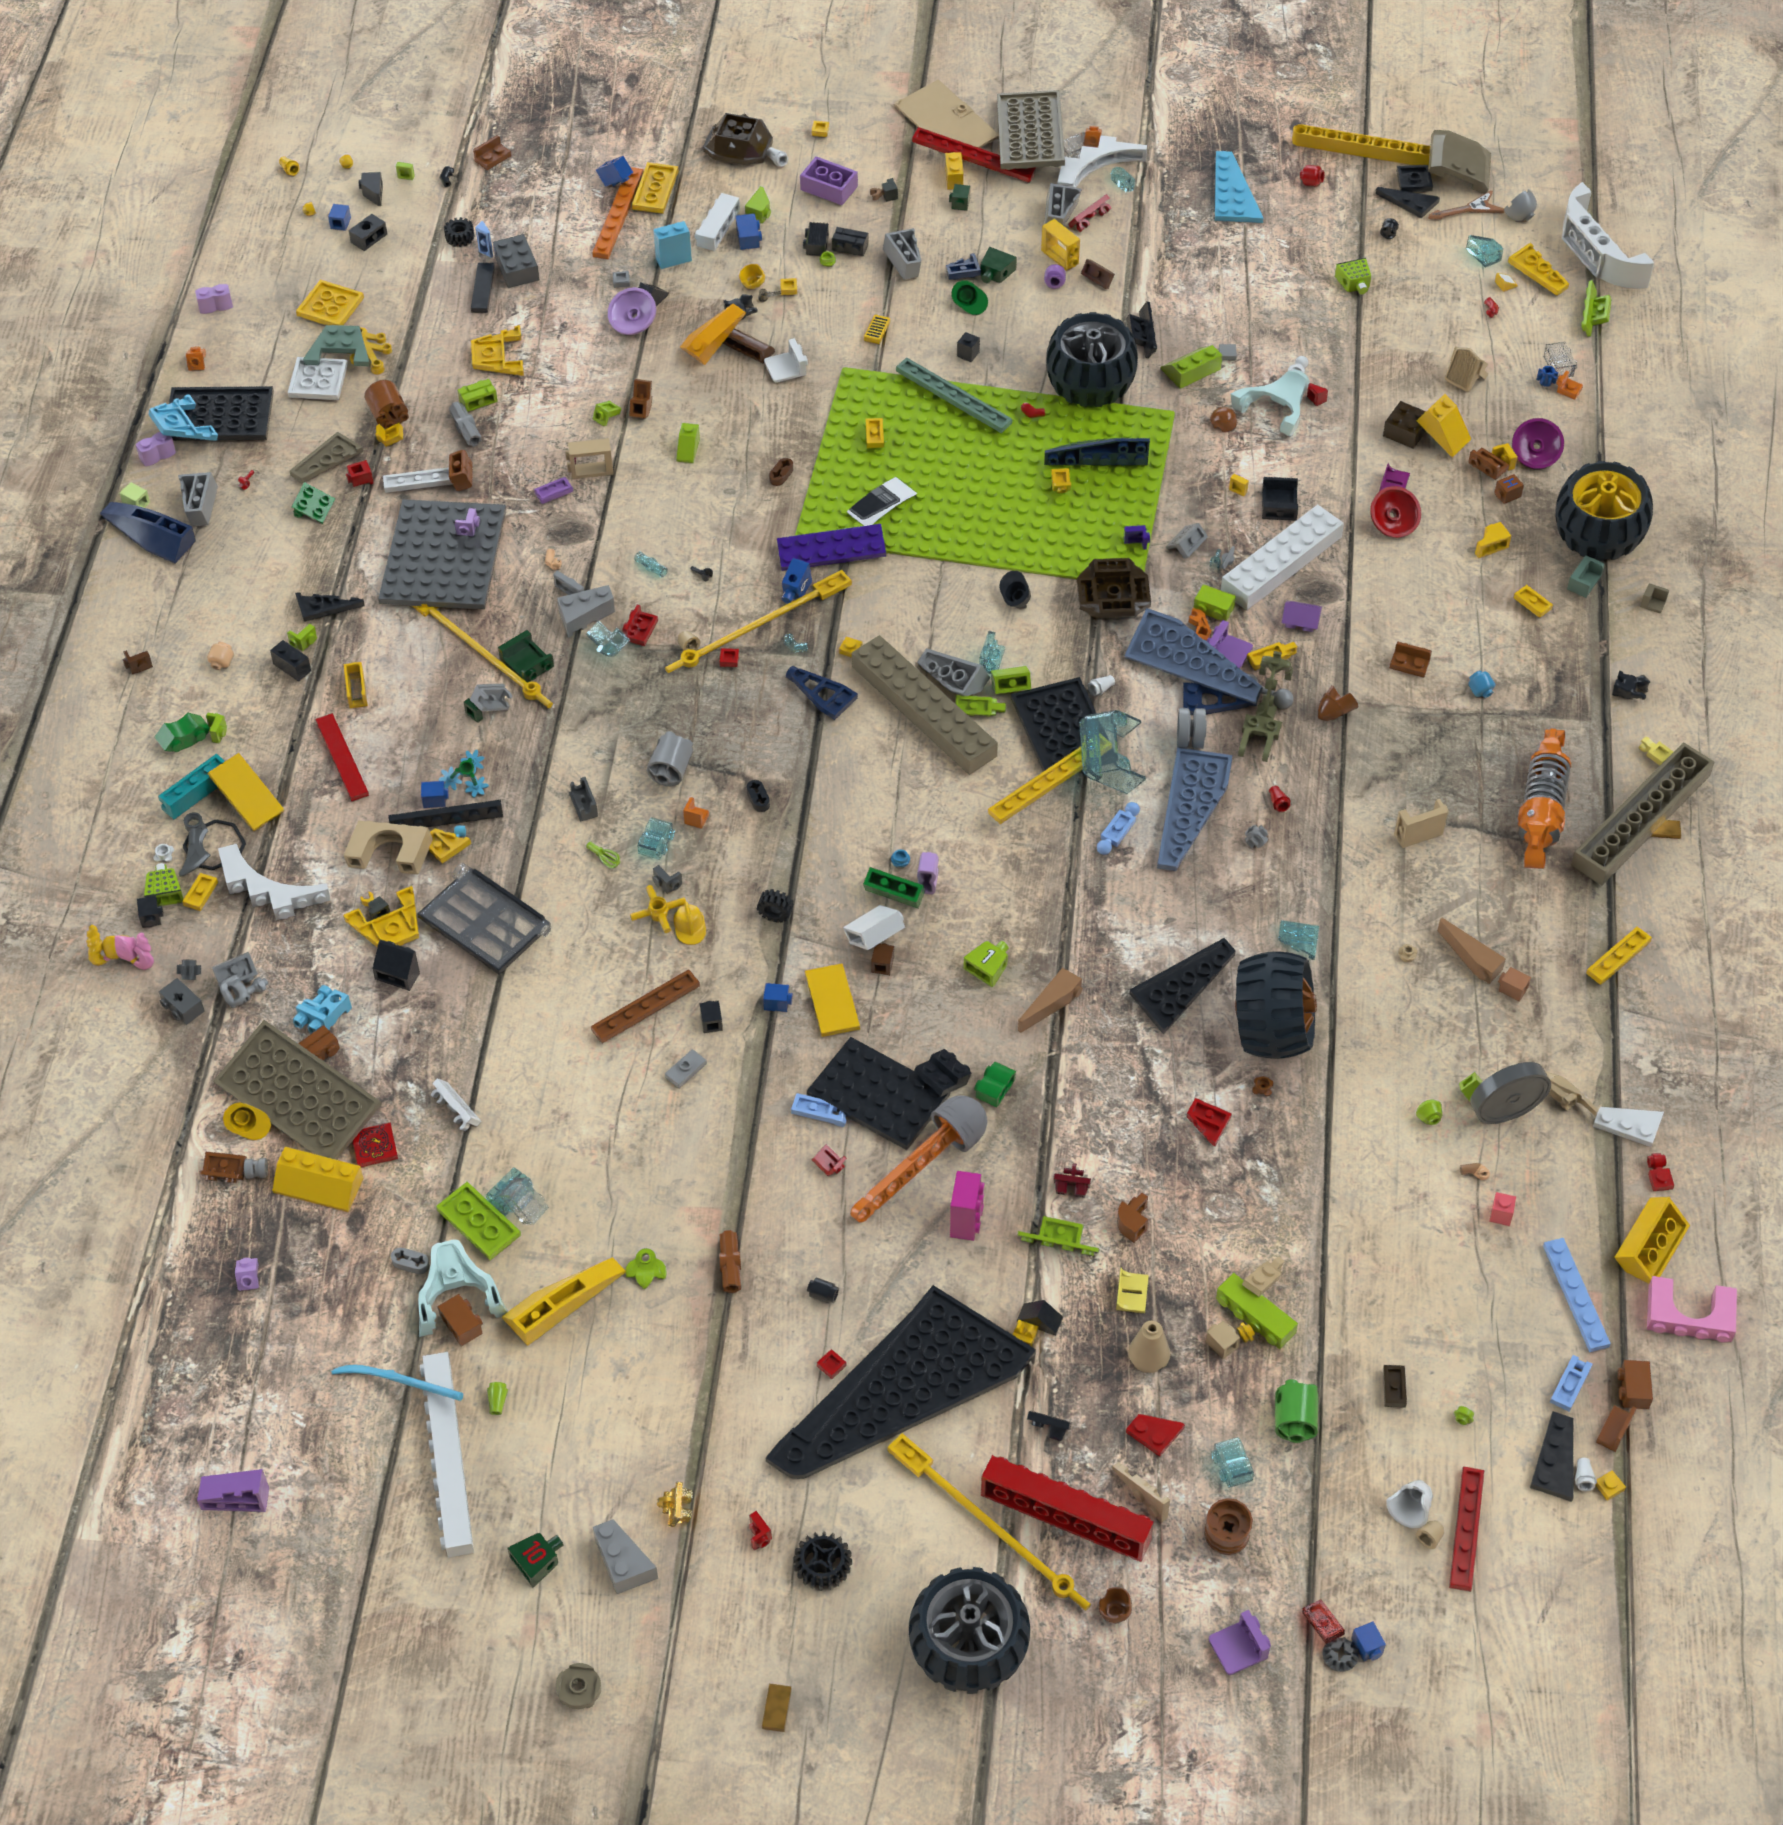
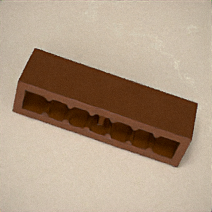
M735 328L722 343L764 364L765 358L771 357L775 353V349L772 346Z

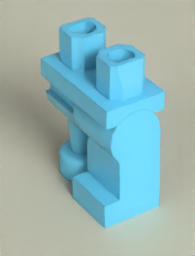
M322 985L317 991L318 995L313 1000L305 999L302 1004L296 1006L297 1014L293 1018L294 1026L301 1029L308 1024L307 1028L311 1034L322 1026L330 1030V1027L336 1023L343 1012L348 1013L352 1009L349 995L336 989L332 991L328 986Z

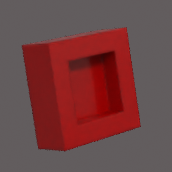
M721 648L720 667H738L739 649Z
M832 1349L817 1362V1367L831 1379L847 1366L846 1361Z

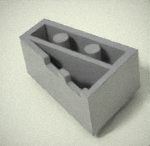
M1050 183L1046 199L1045 224L1055 218L1065 226L1079 202L1082 189Z
M915 229L886 233L883 251L904 280L918 277L921 257L919 248H917Z
M609 585L557 598L559 614L568 638L580 628L582 630L587 628L589 623L593 621L598 622L615 612L614 597Z
M614 1519L593 1527L594 1538L617 1594L658 1579L657 1567Z

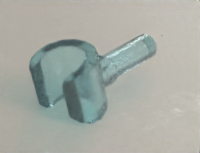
M1217 549L1216 555L1210 559V567H1212L1213 563H1217V568H1220L1221 560L1219 557L1221 549Z

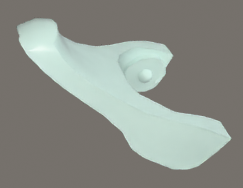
M1289 370L1271 384L1242 388L1231 393L1232 408L1244 413L1250 403L1264 395L1271 396V400L1290 407L1292 414L1283 419L1280 425V432L1287 436H1292L1300 423V404L1310 380L1306 374L1299 370Z
M459 1240L444 1241L432 1246L428 1278L418 1297L419 1337L433 1334V1329L436 1328V1322L434 1321L436 1313L432 1311L431 1306L437 1296L446 1290L462 1286L477 1287L486 1293L485 1305L489 1306L490 1314H495V1317L499 1318L508 1312L491 1275L483 1272L471 1261Z

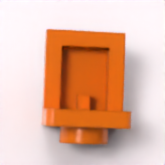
M1098 126L1086 128L1085 146L1098 148L1102 129H1099Z
M199 346L188 349L186 359L189 371L205 369V349H201Z

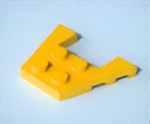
M520 325L514 326V329L509 331L507 329L501 330L500 334L494 336L489 334L471 340L473 369L524 376L523 360L505 362L504 342L521 340Z
M412 886L396 892L397 898L403 907L369 922L365 920L359 908L343 915L344 920L376 947H378L380 939L391 941L401 946L419 938Z

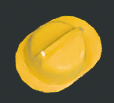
M685 902L674 915L675 932L677 938L682 943L695 945L700 943L706 936L705 920L698 907Z
M239 1102L230 1105L223 1115L225 1127L232 1133L247 1139H262L270 1131L271 1122L268 1115L262 1110L246 1103Z

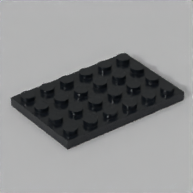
M273 386L171 387L169 404L173 403L174 399L178 398L181 400L184 399L185 395H190L196 403L195 409L183 411L195 427L211 425L218 434L217 440H267L274 395ZM171 436L173 441L205 440Z
M1080 677L1011 694L1012 703L1043 772L1099 734L1109 741ZM1113 748L1079 772L1117 763V756Z
M853 1037L847 1040L807 1089V1096L826 1101L835 1106L838 1113L839 1111L843 1112L847 1118L905 1150H908L932 1119L931 1113L950 1096V1093L940 1096L917 1076L913 1070Z

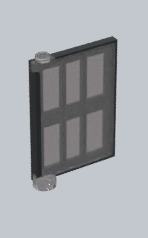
M460 863L455 868L452 875L455 880L417 913L420 920L499 975L541 935L546 937L551 931V923L545 919V916L465 863Z

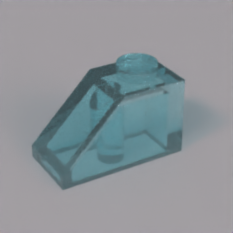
M1474 235L1468 236L1466 249L1485 268L1501 261L1503 248L1494 239Z

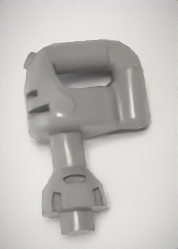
M233 975L221 983L220 991L226 1003L231 1008H235L249 1001L251 998L250 994L265 991L268 981L266 978L261 979L257 977L252 985L246 988L238 975ZM228 987H231L236 995L235 999H233L231 993L228 990Z

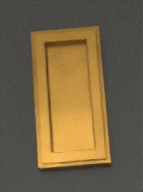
M1666 820L1651 837L1681 839V822Z
M769 1683L762 1729L785 1732L792 1686Z

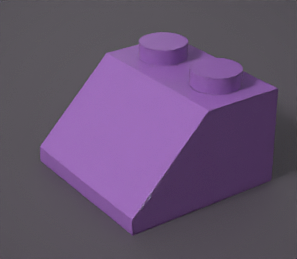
M1287 600L1285 602L1282 623L1287 628L1295 629L1296 626L1303 627L1304 631L1313 632L1314 629H1318L1322 606Z

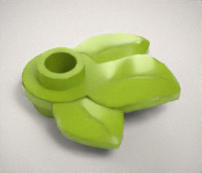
M649 1248L638 1251L636 1258L626 1266V1277H636L638 1284L643 1289H646L651 1284L654 1277L666 1279L667 1270L664 1262L657 1259L654 1251ZM648 1255L649 1260L643 1261L642 1257Z

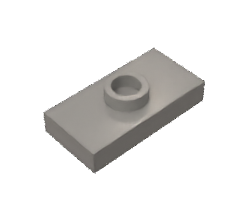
M558 570L553 574L555 587L566 594L571 595L584 591L583 586Z
M692 1049L665 1073V1078L680 1088L707 1064V1060Z

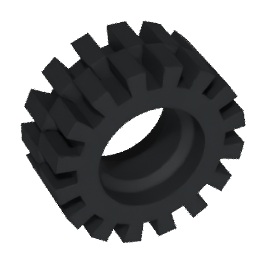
M462 217L459 220L454 218V221L450 219L449 222H446V226L444 225L445 239L450 245L462 247V244H464V246H467V243L470 244L474 240L473 223L470 220L468 221L467 218L464 220Z
M770 889V892L765 890L760 896L756 909L759 915L763 914L762 917H767L768 921L772 919L776 923L778 920L782 923L783 920L786 922L790 918L794 901L790 899L789 895L785 896L786 893L783 892L781 894L779 890L774 892V889Z

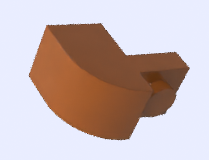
M634 380L633 397L630 399L629 416L647 418L649 416L653 398L651 396L652 381Z
M1141 1193L1137 1198L1133 1197L1129 1204L1122 1201L1118 1208V1229L1122 1235L1133 1243L1147 1231L1148 1219L1141 1215L1148 1204V1196L1144 1193Z

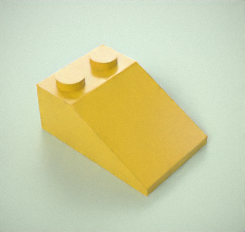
M1446 394L1438 399L1417 420L1452 458L1471 440L1457 405Z

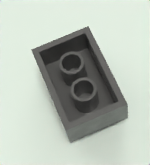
M524 234L493 242L494 256L508 288L540 280L538 265Z

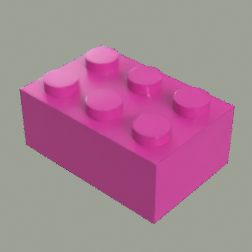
M957 1171L950 1205L951 1238L974 1241L975 1233L979 1234L980 1218L983 1215L985 1186V1183L981 1182V1174Z

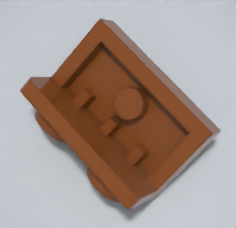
M1484 448L1470 452L1468 463L1494 480L1498 479L1509 469L1508 463Z
M206 1151L203 1171L200 1170L199 1175L205 1176L204 1180L217 1181V1178H224V1182L237 1183V1180L244 1181V1162L247 1156Z

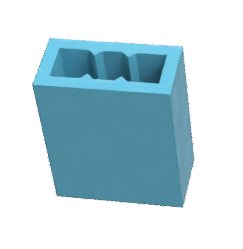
M685 221L653 229L655 256L661 269L692 261L690 231Z

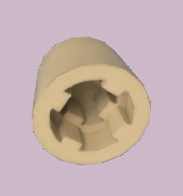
M683 631L678 635L677 641L683 651L687 649L696 651L699 648L700 639L691 632Z
M1429 1521L1417 1530L1416 1537L1426 1548L1435 1549L1444 1535V1527L1439 1521Z

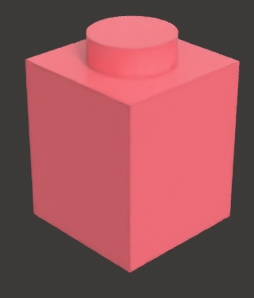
M1496 1192L1489 1222L1510 1226L1516 1196Z

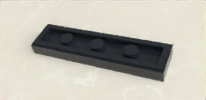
M478 263L471 312L488 313L495 269L494 263Z

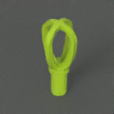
M591 841L587 843L586 848L594 852L607 867L616 868L620 864L618 853L609 849H603Z

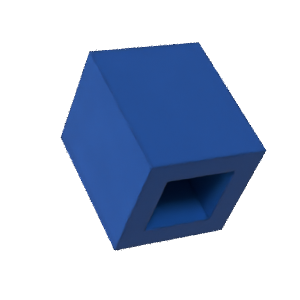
M333 204L328 216L330 229L347 230L351 220L349 205Z
M444 781L421 782L423 808L446 807V799H449V789L445 788Z
M766 983L763 998L764 1010L787 1012L788 1004L792 1005L793 993H789V985Z
M1374 1621L1353 1629L1351 1639L1358 1649L1363 1662L1368 1659L1376 1660L1383 1655L1386 1643Z

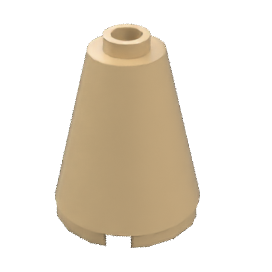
M1156 1321L1145 1322L1129 1345L1128 1357L1137 1370L1145 1373H1155L1167 1366L1170 1360V1348L1161 1324Z

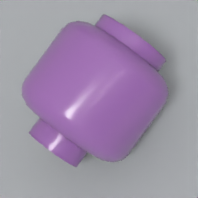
M1057 264L1048 266L1044 275L1046 285L1052 289H1058L1064 285L1066 272L1062 266Z

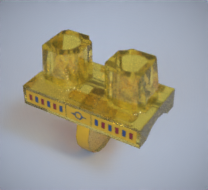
M676 1482L675 1488H672L670 1492L665 1491L663 1497L657 1499V1506L663 1508L662 1513H669L668 1526L675 1527L677 1523H688L691 1520L692 1510L681 1507L682 1503H691L693 1490L683 1488V1482Z

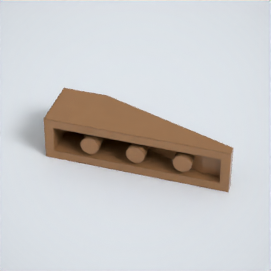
M1443 917L1440 919L1437 930L1473 974L1480 980L1490 984L1503 970L1506 958Z
M1062 967L1018 1020V1031L1022 1033L1069 1004L1075 997H1079L1083 989L1081 987L1082 978Z

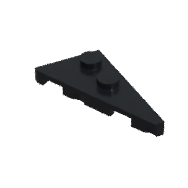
M1377 187L1375 192L1380 197L1419 218L1425 216L1440 201L1438 196Z
M300 592L295 593L304 622L365 606L363 599L355 597L345 600L340 599V596L313 594L312 596H302Z

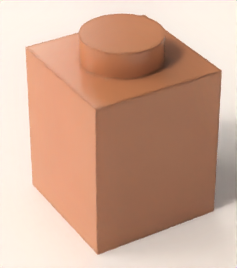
M1510 967L1506 973L1503 972L1498 980V983H1500L1499 992L1520 1002L1529 988L1531 977Z

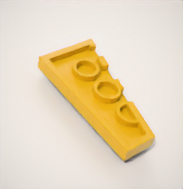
M1531 242L1508 258L1509 264L1556 296L1569 287L1566 279L1557 270L1554 271L1551 268L1550 262L1545 261L1542 258V254L1533 249L1534 246Z

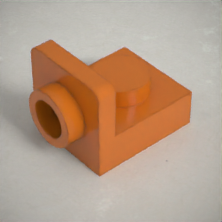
M1565 371L1557 379V393L1575 400L1582 391L1583 384L1568 379L1569 371Z

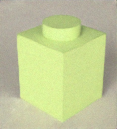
M132 482L120 492L122 503L143 508L150 503L147 490Z

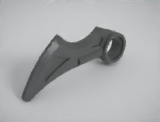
M196 812L187 814L183 820L185 829L189 832V844L186 860L179 872L180 877L197 869L211 856L203 847L204 837L209 831L203 822L202 816ZM191 820L199 821L196 825H189Z

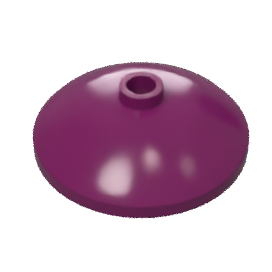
M1533 418L1523 422L1516 429L1512 438V449L1517 456V460L1524 466L1531 469H1544L1552 466L1561 457L1564 450V437L1559 427L1552 421L1544 418ZM1538 444L1540 448L1535 449L1534 445Z

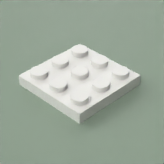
M297 357L288 389V397L339 400L348 366L347 360L321 358L319 365H304V357Z

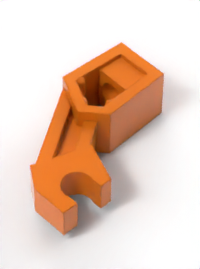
M1192 608L1188 622L1196 626L1195 633L1207 641L1208 638H1211L1212 630L1209 627L1205 613L1200 609Z

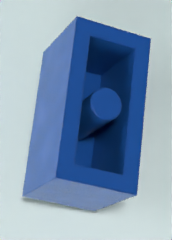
M624 156L607 161L596 169L605 187L609 185L615 186L620 182L624 183L629 179V175L633 173Z
M755 214L737 215L736 230L740 250L760 248L759 241H762V233L758 231L760 230L759 220H756Z

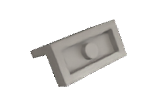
M1195 523L1185 526L1166 548L1167 550L1177 548L1183 558H1188L1208 536L1201 525Z

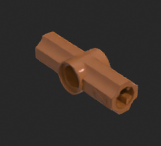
M726 1230L719 1234L722 1283L724 1291L736 1293L741 1290L740 1252H738L737 1232Z

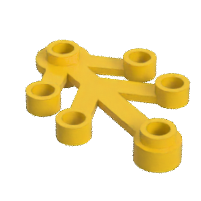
M360 327L367 355L371 361V372L376 375L382 374L385 370L384 364L381 360L377 359L373 350L387 355L392 353V346L389 343H385L386 335L384 333L375 335L368 333L367 329ZM367 339L377 341L379 344L368 342ZM352 354V355L350 356V361H351V364H353V365H354V362H353V361H354V356H355V354Z

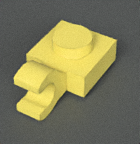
M1648 737L1641 740L1642 744L1639 746V749L1643 752H1648L1646 756L1659 766L1673 753L1671 749L1660 741L1655 744Z

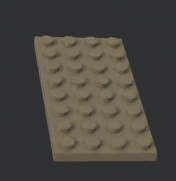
M1060 90L997 94L1001 169L1065 166Z
M265 1020L262 1021L213 1081L241 1103H246L265 1112L273 1126L312 1154L338 1160L382 1105L374 1096Z

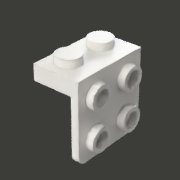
M795 338L788 340L789 352L764 359V363L775 383L806 375L808 360L806 355L803 356L802 347L800 344H797Z

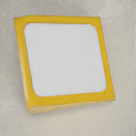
M1496 273L1495 283L1503 292L1518 286L1510 275Z

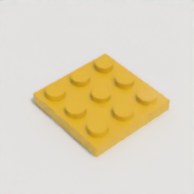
M320 279L298 307L296 315L324 325H344L364 299V293Z

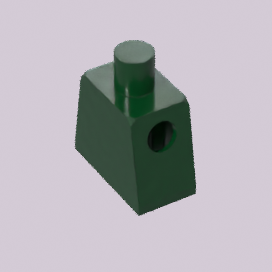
M989 247L980 264L982 281L987 284L991 280L1002 283L1016 270L1017 257Z

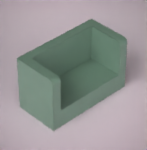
M1585 555L1571 575L1567 590L1587 598L1601 578L1605 564Z

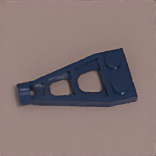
M791 666L786 672V678L794 682L821 712L834 720L858 699V693L844 684L801 668L798 669L795 666ZM809 679L819 683L813 690L805 685ZM823 688L835 691L827 701H824L818 695Z
M1183 682V708H1189L1191 715H1193L1195 708L1205 709L1207 715L1257 706V703L1253 704L1236 698L1234 703L1224 704L1222 703V696L1230 695L1197 683ZM1204 693L1215 695L1218 701L1215 704L1204 705L1202 704V695Z

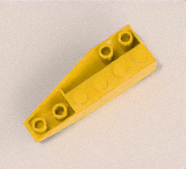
M613 1257L532 1293L504 1314L502 1319L529 1346L625 1274L626 1270Z

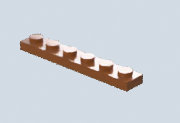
M688 969L591 1026V1031L603 1044L700 987V982Z

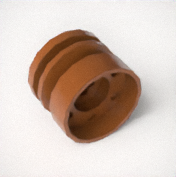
M1226 1498L1218 1500L1210 1507L1207 1513L1204 1535L1207 1544L1212 1550L1219 1554L1232 1555L1239 1553L1246 1547L1249 1542L1253 1522L1251 1512L1247 1506L1237 1499Z

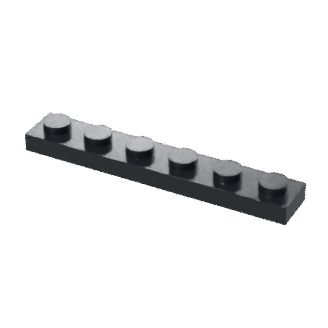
M500 799L388 815L390 824L438 827L441 825L503 817V810Z

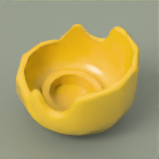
M749 264L740 270L739 278L747 289L752 290L760 287L765 282V273L758 264Z

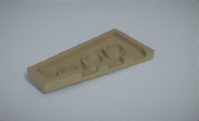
M336 432L290 470V476L304 483L362 453L363 447L341 433Z

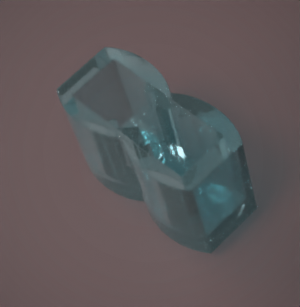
M651 817L638 842V854L660 860L662 855L667 853L668 842L674 838L675 830L673 829V824Z
M1239 1437L1214 1444V1450L1211 1452L1212 1459L1215 1464L1218 1463L1221 1469L1219 1470L1221 1481L1226 1482L1228 1488L1253 1481V1468Z

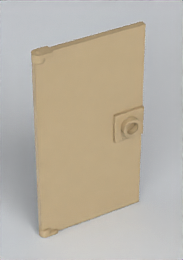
M939 79L894 103V106L917 127L981 148L999 138V134Z

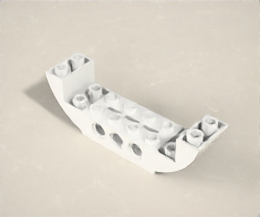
M1581 182L1571 192L1563 223V241L1596 279L1600 278L1608 283L1625 288H1648L1654 267L1653 260L1646 253L1627 258L1626 254L1619 249L1618 245L1612 241L1609 235L1605 233L1587 212L1591 191Z

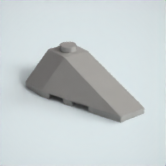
M927 648L917 662L918 665L950 692L962 696L981 692L990 679V676L980 664Z

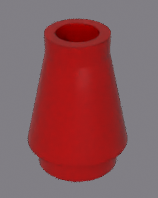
M1272 786L1269 789L1273 808L1278 812L1287 811L1291 806L1290 798L1279 786Z

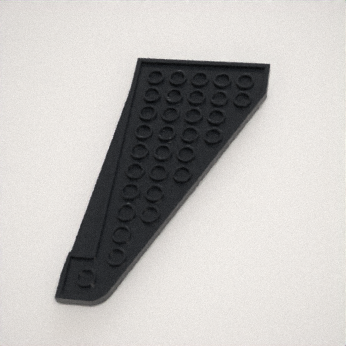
M932 1285L914 1309L795 1428H792L776 1444L765 1458L766 1462L792 1479L807 1478L1016 1379L1034 1357L1036 1349Z

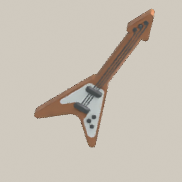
M1490 190L1465 206L1443 211L1436 210L1429 214L1428 219H1442V217L1464 212L1504 213V208L1488 203L1493 194V191Z

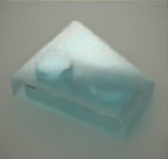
M1281 920L1278 940L1286 945H1290L1298 952L1300 950L1305 952L1311 960H1315L1319 926Z

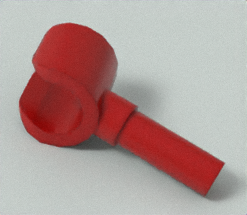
M251 470L245 477L240 476L238 478V482H240L238 486L246 490L250 486L249 478L255 472Z

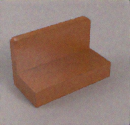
M1614 1405L1596 1443L1616 1452L1637 1408L1633 1406L1629 1413Z

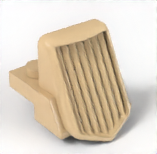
M1454 347L1445 380L1465 392H1469L1477 379L1479 380L1480 377L1486 379L1488 373L1485 369L1488 364L1480 359L1471 348Z

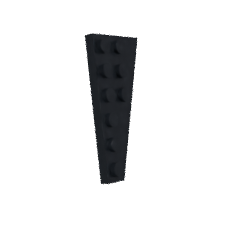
M1222 938L1131 988L1129 994L1164 1035L1235 956L1236 950L1225 938Z

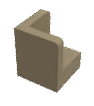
M1649 583L1640 607L1661 613L1667 601L1669 590Z

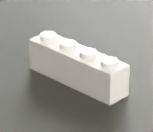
M721 193L719 198L715 200L714 206L708 211V216L706 219H703L701 227L695 232L697 247L712 251L716 250L740 211L739 197Z

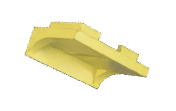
M1122 1268L1120 1269L1116 1310L1145 1313L1149 1275L1129 1273ZM1122 1291L1139 1292L1142 1294L1125 1293Z

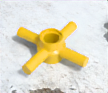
M648 885L646 887L650 898L648 908L631 913L630 918L634 921L651 916L652 920L660 922L664 933H669L671 928L667 921L668 911L683 906L686 899L683 897L666 903L663 897L656 895L653 886Z

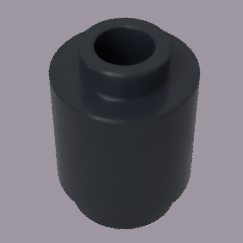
M816 1277L814 1280H810L807 1292H809V1297L825 1303H834L839 1293V1287L835 1286L832 1282Z

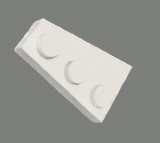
M1600 1107L1593 1127L1652 1147L1664 1112Z

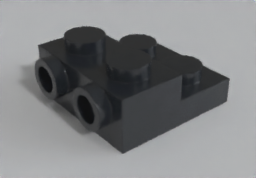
M946 1049L931 1054L928 1061L917 1065L914 1069V1073L940 1096L967 1085L972 1074L968 1065L961 1064L957 1060L956 1055L948 1052Z

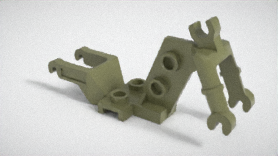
M1274 651L1273 657H1262L1259 674L1266 675L1268 667L1271 670V676L1266 679L1265 689H1268L1267 694L1263 695L1262 703H1259L1256 715L1246 714L1242 728L1243 736L1238 751V756L1244 757L1248 740L1256 735L1266 739L1262 761L1268 762L1273 740H1278L1282 722L1274 720L1277 706L1273 705L1275 696H1272V691L1276 690L1278 681L1275 680V675L1281 670H1285L1284 680L1291 681L1293 668L1291 662L1281 659V652Z

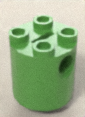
M1289 1379L1285 1381L1284 1385L1277 1388L1275 1392V1432L1280 1438L1293 1443H1301L1316 1437L1318 1433V1388L1316 1385L1298 1383L1297 1380Z

